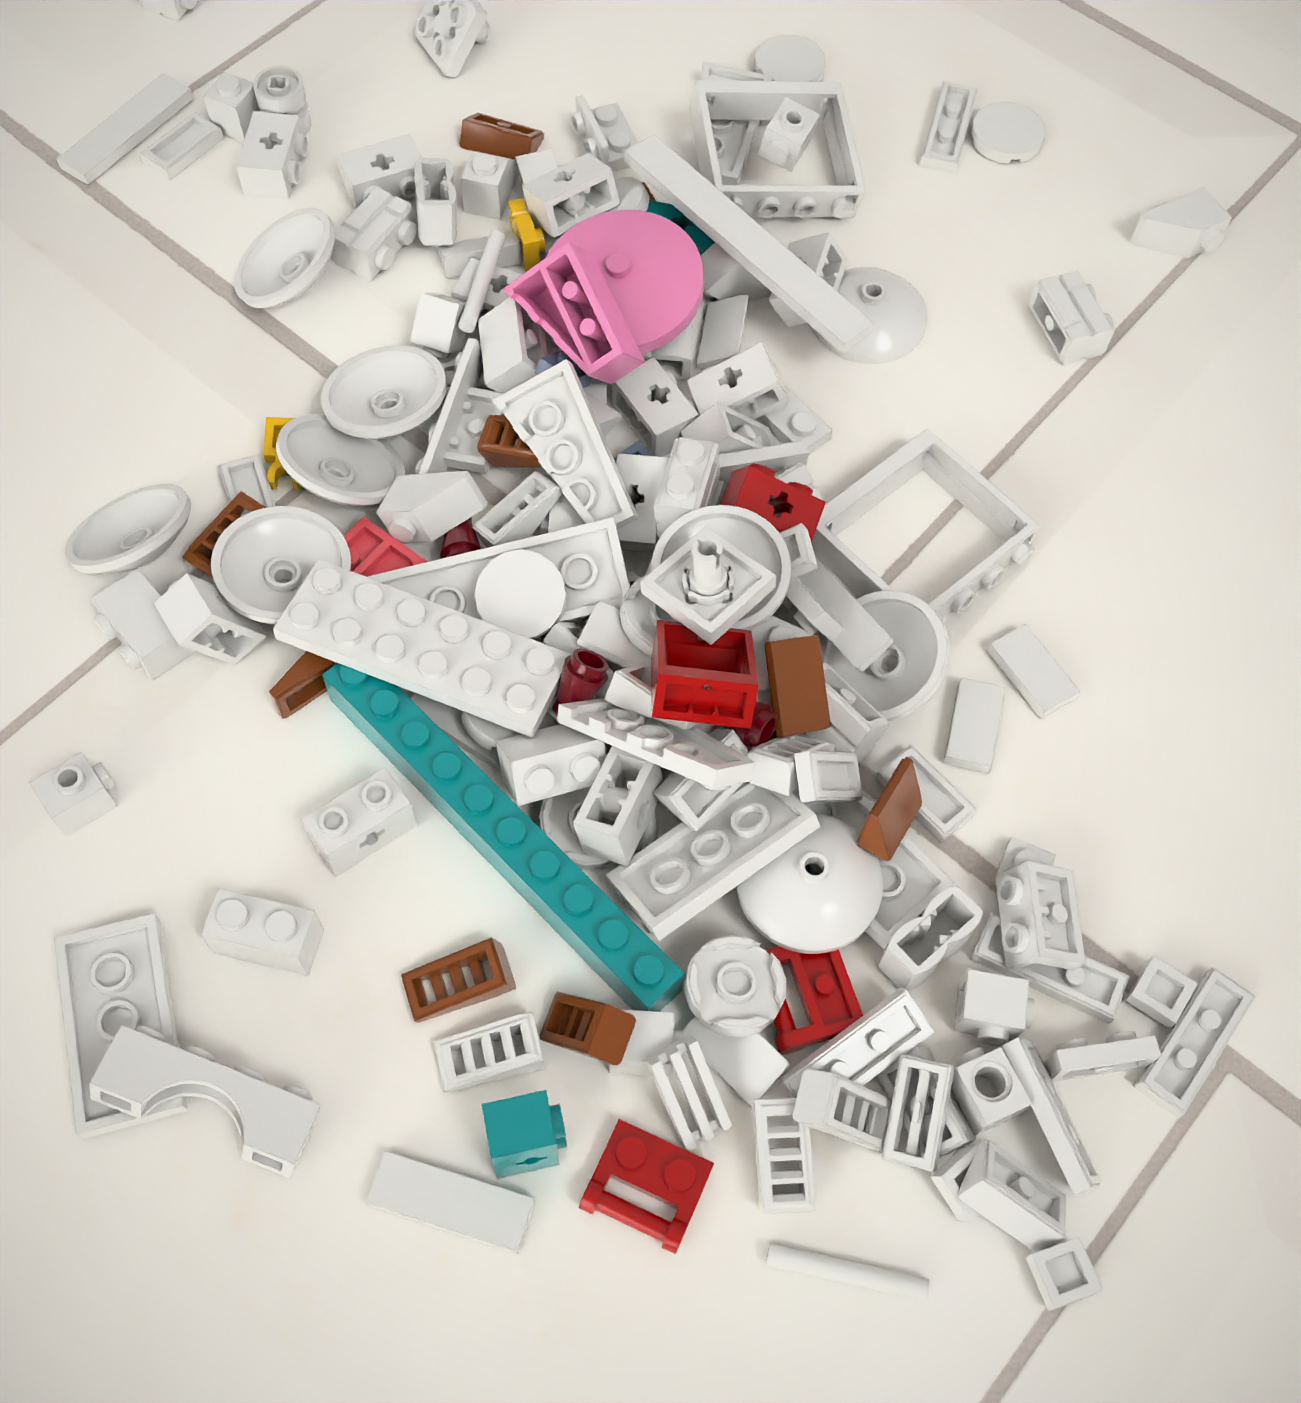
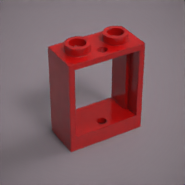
M657 620L651 657L652 718L751 729L759 688L751 630L730 628L710 645L706 641H700L697 638L698 635L681 622Z

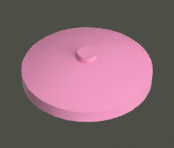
M616 210L589 217L566 231L555 242L546 256L548 257L569 241L594 255L641 354L654 351L680 335L694 319L702 302L704 293L703 264L695 243L677 224L654 213L640 210Z

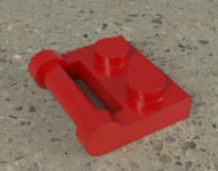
M780 946L766 950L769 955L771 952L780 961L781 966L789 965L809 1022L808 1026L796 1029L785 998L773 1021L778 1035L774 1038V1042L781 1055L791 1054L807 1046L830 1040L863 1016L839 949L819 954L794 952Z
M618 1119L578 1208L594 1215L595 1211H598L663 1242L661 1248L676 1255L714 1163ZM610 1178L677 1209L672 1222L605 1191Z

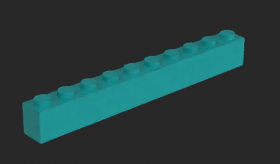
M339 663L322 674L330 700L632 1010L660 1012L682 991L685 973L397 685Z

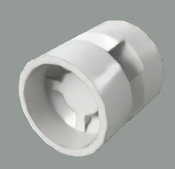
M283 65L270 66L260 71L253 81L260 112L298 115L301 130L307 134L312 124L300 73L289 66Z

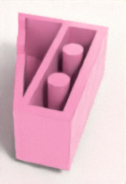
M567 242L503 288L510 298L515 299L529 313L528 316L536 324L541 325L554 338L553 341L588 376L608 384H613L645 363L594 255L572 242Z

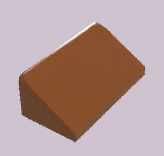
M477 112L462 120L459 144L461 148L470 151L515 159L516 156L537 152L545 133L541 130Z
M812 635L765 642L764 647L773 713L778 715V722L775 728L777 737L829 728L830 716L818 636Z
M908 757L902 758L869 812L856 841L858 842V847L885 861L892 859L922 805L921 793L912 759Z

